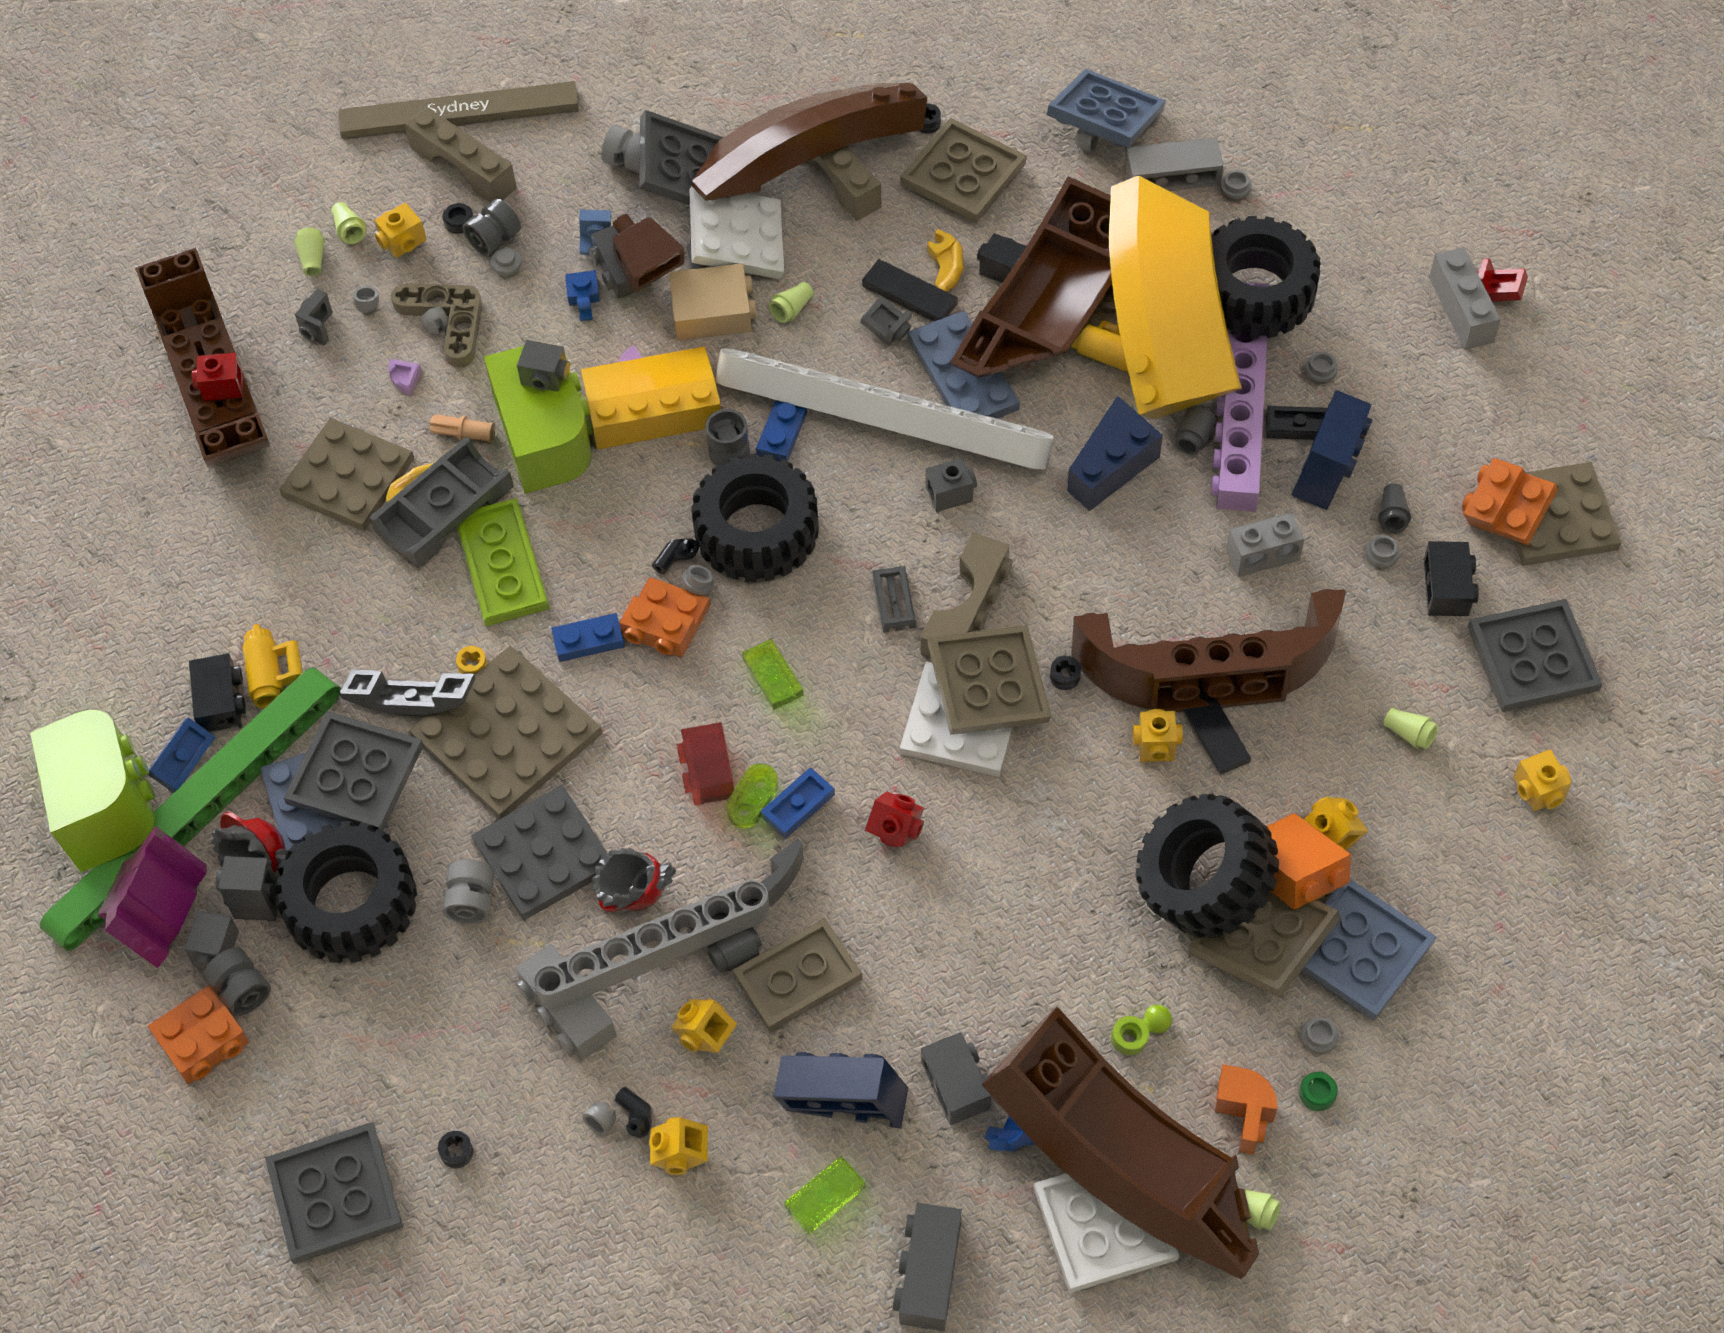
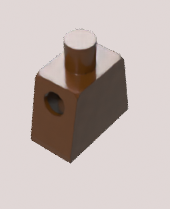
M623 214L613 222V227L619 233L613 238V252L634 293L684 264L683 246L651 217H646L635 224L628 214Z

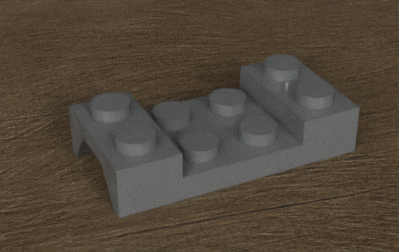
M465 437L371 515L370 520L373 529L387 543L419 568L442 548L440 540L481 505L484 503L487 505L494 504L514 487L511 474L507 469L498 471L481 457L471 440Z

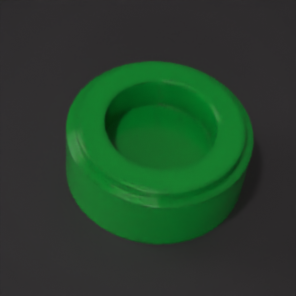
M1312 1072L1305 1076L1299 1089L1302 1103L1314 1111L1329 1109L1334 1104L1338 1093L1335 1080L1323 1072Z

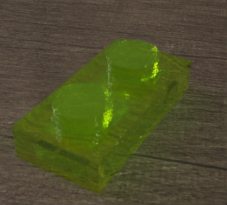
M772 638L742 652L744 663L773 710L804 696L803 688Z
M841 1155L788 1198L784 1205L803 1229L810 1234L865 1189L866 1182Z

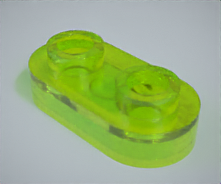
M758 763L750 766L743 774L726 807L728 819L734 826L749 828L756 825L761 819L760 811L771 802L778 789V777L773 767ZM759 782H764L767 784L763 788H758L755 786ZM742 810L750 811V813L745 816L739 814V812Z

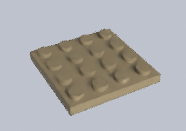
M511 645L474 675L475 681L462 705L445 712L427 714L409 729L410 736L422 739L423 749L499 819L510 814L603 734L602 728L597 722Z

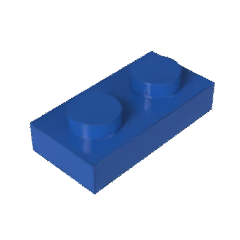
M775 400L757 444L756 455L764 457L766 454L775 456L776 461H781V459L788 461L807 415V408Z
M617 613L551 627L559 662L625 647Z
M189 717L185 718L150 766L149 774L147 775L175 793L216 737Z
M810 767L760 811L761 818L786 839L835 795V788Z

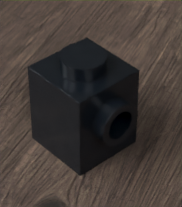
M993 233L988 243H983L979 248L977 260L980 261L979 274L1003 283L1027 246L1009 237Z

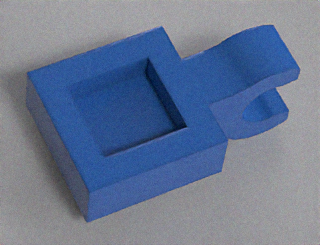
M596 270L565 274L569 306L578 305L580 321L593 320L591 303L600 302Z

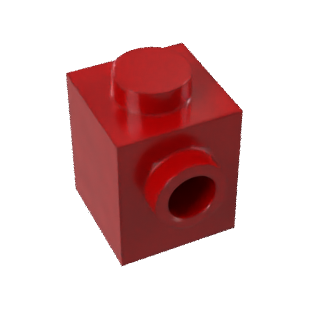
M236 353L197 356V369L192 370V383L194 389L200 390L203 401L242 398L243 371Z

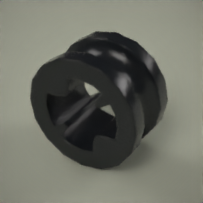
M927 103L925 117H928L930 120L925 118L924 128L919 130V132L931 134L936 132L941 126V111L936 105Z
M1071 656L1056 658L1051 664V683L1060 690H1070L1076 687L1080 682L1081 666L1079 662ZM1061 669H1067L1070 677H1063Z
M461 1131L447 1132L438 1143V1152L441 1160L450 1168L458 1169L464 1167L473 1157L474 1150L470 1139ZM455 1143L457 1147L458 1143H462L463 1153L459 1156L454 1153L453 1157H450L448 1147L451 1144Z

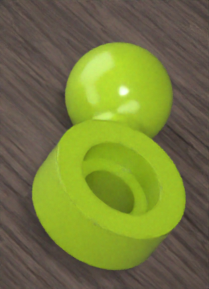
M1157 1004L1150 1006L1145 1011L1143 1020L1135 1016H1124L1118 1019L1111 1032L1112 1045L1118 1052L1124 1055H1136L1142 1052L1147 1044L1150 1032L1161 1034L1171 1027L1172 1014L1167 1007ZM1130 1035L1135 1041L1127 1042L1123 1036Z

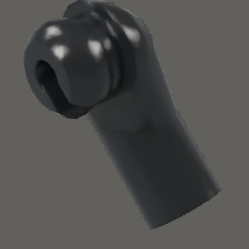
M692 538L671 540L652 563V567L656 572L665 574L673 562L694 558L698 553L699 545Z
M625 1086L616 1094L614 1101L629 1112L628 1124H626V1130L629 1135L642 1138L649 1133L652 1127V1108L649 1103Z

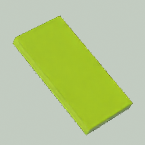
M517 498L480 507L457 526L485 627L550 609Z

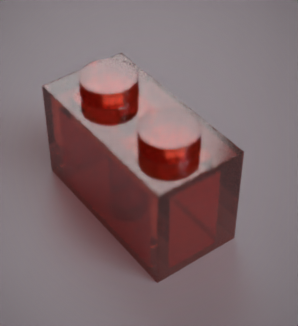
M722 722L681 729L683 742L676 743L680 764L687 763L688 772L682 773L685 794L692 793L694 805L735 798Z

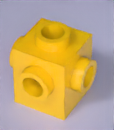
M406 202L385 212L374 220L378 232L375 234L376 241L383 250L388 249L395 258L412 251L416 246L427 241L421 219Z
M1152 709L1147 712H1140L1139 725H1133L1132 728L1133 746H1139L1140 762L1175 760L1176 747L1183 744L1182 724H1176L1175 711Z
M1551 749L1519 761L1513 777L1517 783L1520 797L1525 802L1528 801L1533 811L1544 807L1553 809L1561 805L1566 800L1567 793L1572 784L1568 769L1564 765H1560Z
M1321 798L1312 806L1313 811L1303 819L1346 851L1368 832L1358 817L1359 811L1357 807L1346 798Z
M710 998L707 1000L690 999L689 1002L679 1009L677 1013L678 1018L671 1026V1029L680 1036L679 1042L686 1049L695 1053L698 1050L718 1053L737 1023L725 1012L724 1007Z
M673 1117L667 1119L666 1123L652 1128L649 1141L650 1165L663 1168L666 1173L671 1175H681L687 1173V1169L707 1162L708 1126L682 1117Z

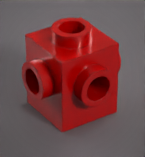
M886 791L875 799L864 831L880 837V841L888 846L903 847L912 839L916 840L919 837L924 826V821L920 819L924 807L915 804V800L907 795H894Z

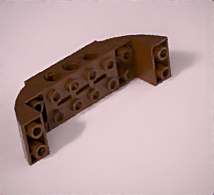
M193 248L135 267L207 467L209 468L270 447L244 375L242 398L203 401L200 390L193 387L192 370L197 369V356L235 353L197 249Z
M1323 589L1318 592H1312L1305 627L1301 626L1283 631L1263 630L1258 633L1243 635L1231 633L1223 637L1214 638L1194 637L1190 640L1174 642L1162 640L1154 644L1144 645L1126 644L1121 647H1114L1108 613H1086L1073 617L1071 656L1079 662L1081 671L1100 689L1123 702L1149 710L1162 709L1164 711L1184 712V709L1210 706L1211 704L1198 697L1200 694L1199 678L1202 689L1209 696L1216 698L1222 708L1286 701L1287 694L1307 683L1328 660L1335 644L1346 590Z

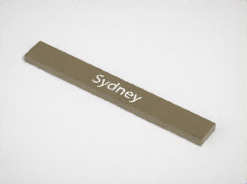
M571 81L339 109V127L342 139L406 131L404 123L424 106H427L453 125L577 111L579 108L576 83Z

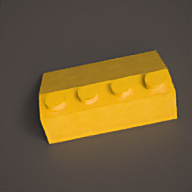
M705 346L581 369L597 450L706 429L705 425L710 415L721 410L716 383Z

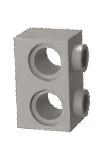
M1293 512L1231 528L1229 530L1226 551L1237 577L1300 561L1304 537Z

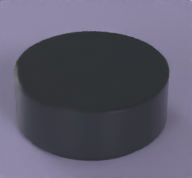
M462 203L448 206L442 214L445 228L454 234L463 233V224L473 217L471 208Z

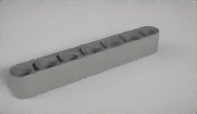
M745 881L544 965L536 971L533 977V985L538 1001L547 1009L554 1010L564 1007L758 925L769 916L770 906L767 888L759 881ZM758 899L759 901H761L759 904L755 906H748L745 904L748 900ZM717 913L727 914V917L722 920H714L712 918ZM684 927L694 928L689 934L679 933V930ZM650 941L661 942L656 948L645 947ZM617 955L627 956L622 962L616 963L611 961ZM584 969L593 970L589 976H578V973ZM548 984H559L558 988L553 991L543 990Z

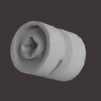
M613 125L608 130L603 141L602 161L605 164L622 168L625 165L628 171L640 174V133L638 132L633 135L630 129Z
M463 859L452 862L448 868L446 885L449 890L446 891L444 896L443 915L452 921L463 924H477L486 921L490 911L491 898L489 893L493 888L494 869L489 864L477 860Z

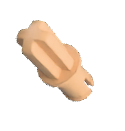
M435 414L430 420V431L435 434L458 437L459 441L467 437L472 440L492 443L495 435V424L493 422L469 420L464 415L461 418Z

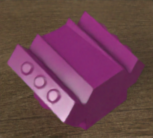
M155 826L137 852L129 859L123 861L97 916L104 919L106 923L105 931L153 966L159 968L168 956L170 944L180 932L195 900L197 886L207 873V864Z

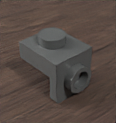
M316 289L309 298L302 302L300 309L295 313L300 334L309 341L313 342L315 340L323 345H326L329 341L324 322L333 313L327 293Z
M880 296L861 317L860 323L889 346L895 338L901 340L912 327L909 324L912 312L907 309L902 313Z

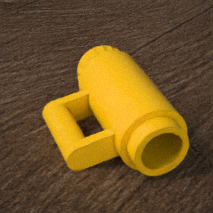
M1102 320L1098 327L1091 324L1085 326L1071 347L1082 356L1128 373L1118 325Z
M254 624L253 629L245 633L242 649L249 698L257 708L265 709L283 692V686L291 684L303 673L299 644L295 640H290L277 645L271 631L261 628L259 624ZM286 655L289 672L281 675L278 657Z

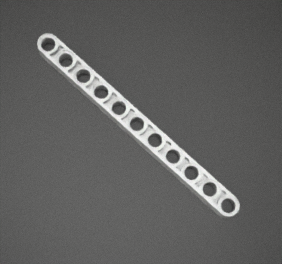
M720 350L715 382L720 385L1033 469H1046L1053 441V435L1047 432L740 350Z

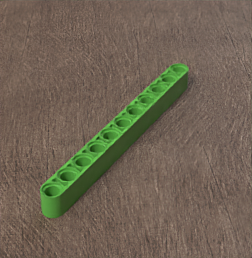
M315 667L304 671L154 811L155 821L153 828L157 826L184 847L262 773L260 767L272 764L337 702L340 697L341 688ZM140 846L127 854L94 867L44 914L40 922V929L66 951H71L78 947L105 922L103 918L97 915L123 861L136 853Z

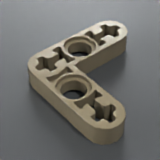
M400 284L392 290L391 300L393 307L401 315L423 316L424 313L434 307H442L449 317L444 344L448 363L453 367L459 368L465 367L473 361L482 312V300L477 288L469 285ZM434 296H442L445 298L444 301L438 305H432L428 303L429 300ZM466 299H471L468 304H463L466 302ZM461 322L472 324L465 331L455 329L456 325ZM458 341L462 342L464 350H461L460 354H455L459 349Z

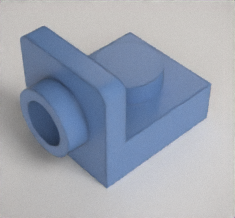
M580 209L579 251L581 255H590L588 248L592 247L591 234L611 226V211Z

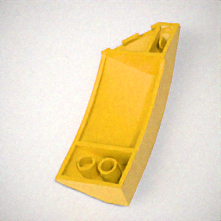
M1138 175L1111 187L1109 224L1110 267L1118 327L1138 414L1156 420L1242 388L1219 294L1211 238V212Z

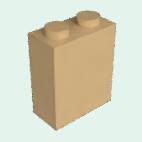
M743 263L669 272L677 341L752 332L751 319H756L754 300H748L747 294H753L751 275L745 276Z

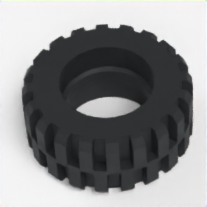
M1248 216L1243 221L1240 218L1232 220L1228 223L1227 227L1222 225L1214 230V234H1211L1226 328L1231 330L1232 335L1241 337V334L1250 335L1249 339H1259V336L1265 335L1267 339L1277 337L1278 332L1282 331L1285 334L1293 330L1295 324L1297 326L1302 324L1307 319V314L1312 311L1321 272L1320 257L1316 253L1314 244L1310 240L1306 241V235L1302 231L1292 229L1290 223L1282 221V223L1276 222L1273 217L1266 216L1265 219H1257V216ZM1248 268H1259L1272 272L1282 282L1272 286L1257 287L1243 283L1233 273Z
M746 454L747 458L738 459V456L728 459V464L724 466L720 463L711 469V476L707 474L700 481V488L695 490L693 505L691 506L694 534L700 548V554L705 561H711V567L717 572L722 573L726 571L727 577L734 580L743 577L745 582H756V579L764 578L766 582L775 580L774 576L781 574L782 577L792 572L794 565L797 568L806 561V554L809 555L813 552L816 546L815 539L818 538L819 534L817 497H815V489L812 483L806 480V475L799 468L793 470L792 463L781 459L780 462L776 461L775 456L766 454L764 458L756 457V454ZM750 505L771 506L785 515L773 527L757 532L739 530L727 522L734 512Z
M1201 794L1199 799L1196 796L1182 799L1183 804L1181 805L1175 803L1166 809L1167 813L1163 817L1158 816L1152 823L1154 827L1151 832L1145 833L1142 839L1144 847L1142 850H1138L1137 863L1140 864V867L1136 868V880L1141 884L1139 885V892L1142 899L1147 901V906L1154 913L1177 929L1193 937L1203 938L1208 936L1209 938H1217L1223 936V931L1231 934L1241 929V923H1250L1256 917L1254 913L1258 908L1265 907L1269 901L1266 896L1269 890H1274L1277 881L1273 876L1274 873L1279 871V859L1275 857L1278 854L1276 841L1272 839V833L1268 827L1239 803L1223 795ZM1225 842L1224 858L1218 871L1208 882L1190 890V875L1196 861L1212 846Z
M352 821L340 822L339 827H332L331 824L321 826L322 831L316 834L310 831L302 837L304 842L299 846L296 843L293 844L287 851L290 858L288 860H281L277 869L280 876H277L274 882V890L277 894L275 902L290 935L293 936L295 942L303 950L308 949L312 956L323 959L327 955L329 961L334 963H342L343 958H349L351 963L362 961L361 956L370 953L371 957L381 954V947L386 944L391 947L398 941L396 934L399 931L402 933L406 932L410 925L408 916L415 914L417 905L414 899L417 896L414 876L402 848L397 841L391 840L388 833L382 829H377L375 832L373 826L366 823H359L358 827H354ZM364 872L378 879L376 888L370 898L361 906L351 911L331 913L315 907L316 898L322 887L340 874Z

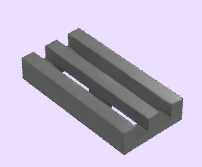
M905 566L873 570V581L883 633L890 632V628L895 627L896 631L903 630V626H909V629L916 628ZM896 575L900 577L907 617H901L893 578ZM883 577L887 579L893 619H888L881 583V578Z

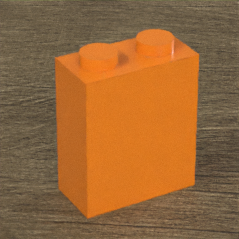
M1293 813L1267 826L1272 833V839L1276 841L1278 854L1275 857L1279 859V871L1274 873L1273 876L1277 880L1274 890L1270 892L1292 909L1296 910L1350 883L1351 854L1301 817Z

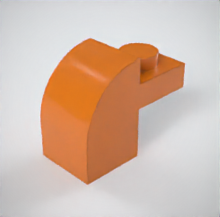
M1222 1064L1214 1112L1244 1117L1239 1152L1254 1155L1257 1142L1264 1143L1267 1122H1274L1277 1111L1275 1091L1271 1084L1259 1073L1246 1068Z

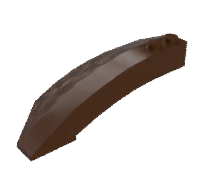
M876 83L828 91L774 108L745 123L719 140L692 180V187L705 201L761 191V185L820 155L869 139L923 130L928 97L913 83Z
M1069 176L1066 178L1018 261L984 309L979 311L950 361V365L977 378L1061 355L1068 351L1112 286L1109 250L1111 195Z
M1058 1006L1054 1008L996 1066L981 1085L1032 1142L1059 1168L1116 1213L1156 1239L1239 1279L1245 1277L1258 1257L1259 1250L1256 1239L1250 1238L1246 1221L1251 1216L1245 1190L1238 1188L1235 1171L1239 1169L1237 1156H1228L1160 1110L1102 1057Z

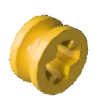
M466 646L456 656V665L460 674L475 675L488 664L484 651L478 646ZM470 659L473 662L477 661L478 664L476 666L472 664L466 665V661Z

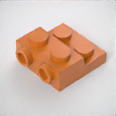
M1493 458L1490 465L1485 464L1480 468L1477 476L1479 485L1474 493L1469 492L1465 496L1462 503L1463 514L1471 526L1529 545L1555 497L1558 487L1556 483L1526 474L1523 467Z
M649 577L639 597L633 596L619 622L622 636L633 644L642 643L655 648L661 654L675 655L683 658L710 607V599Z
M210 985L148 1025L149 1030L187 1085L194 1080L206 1077L214 1066L225 1059L237 1056L243 1050V1047L250 1043L239 1024L226 1006L223 1005Z

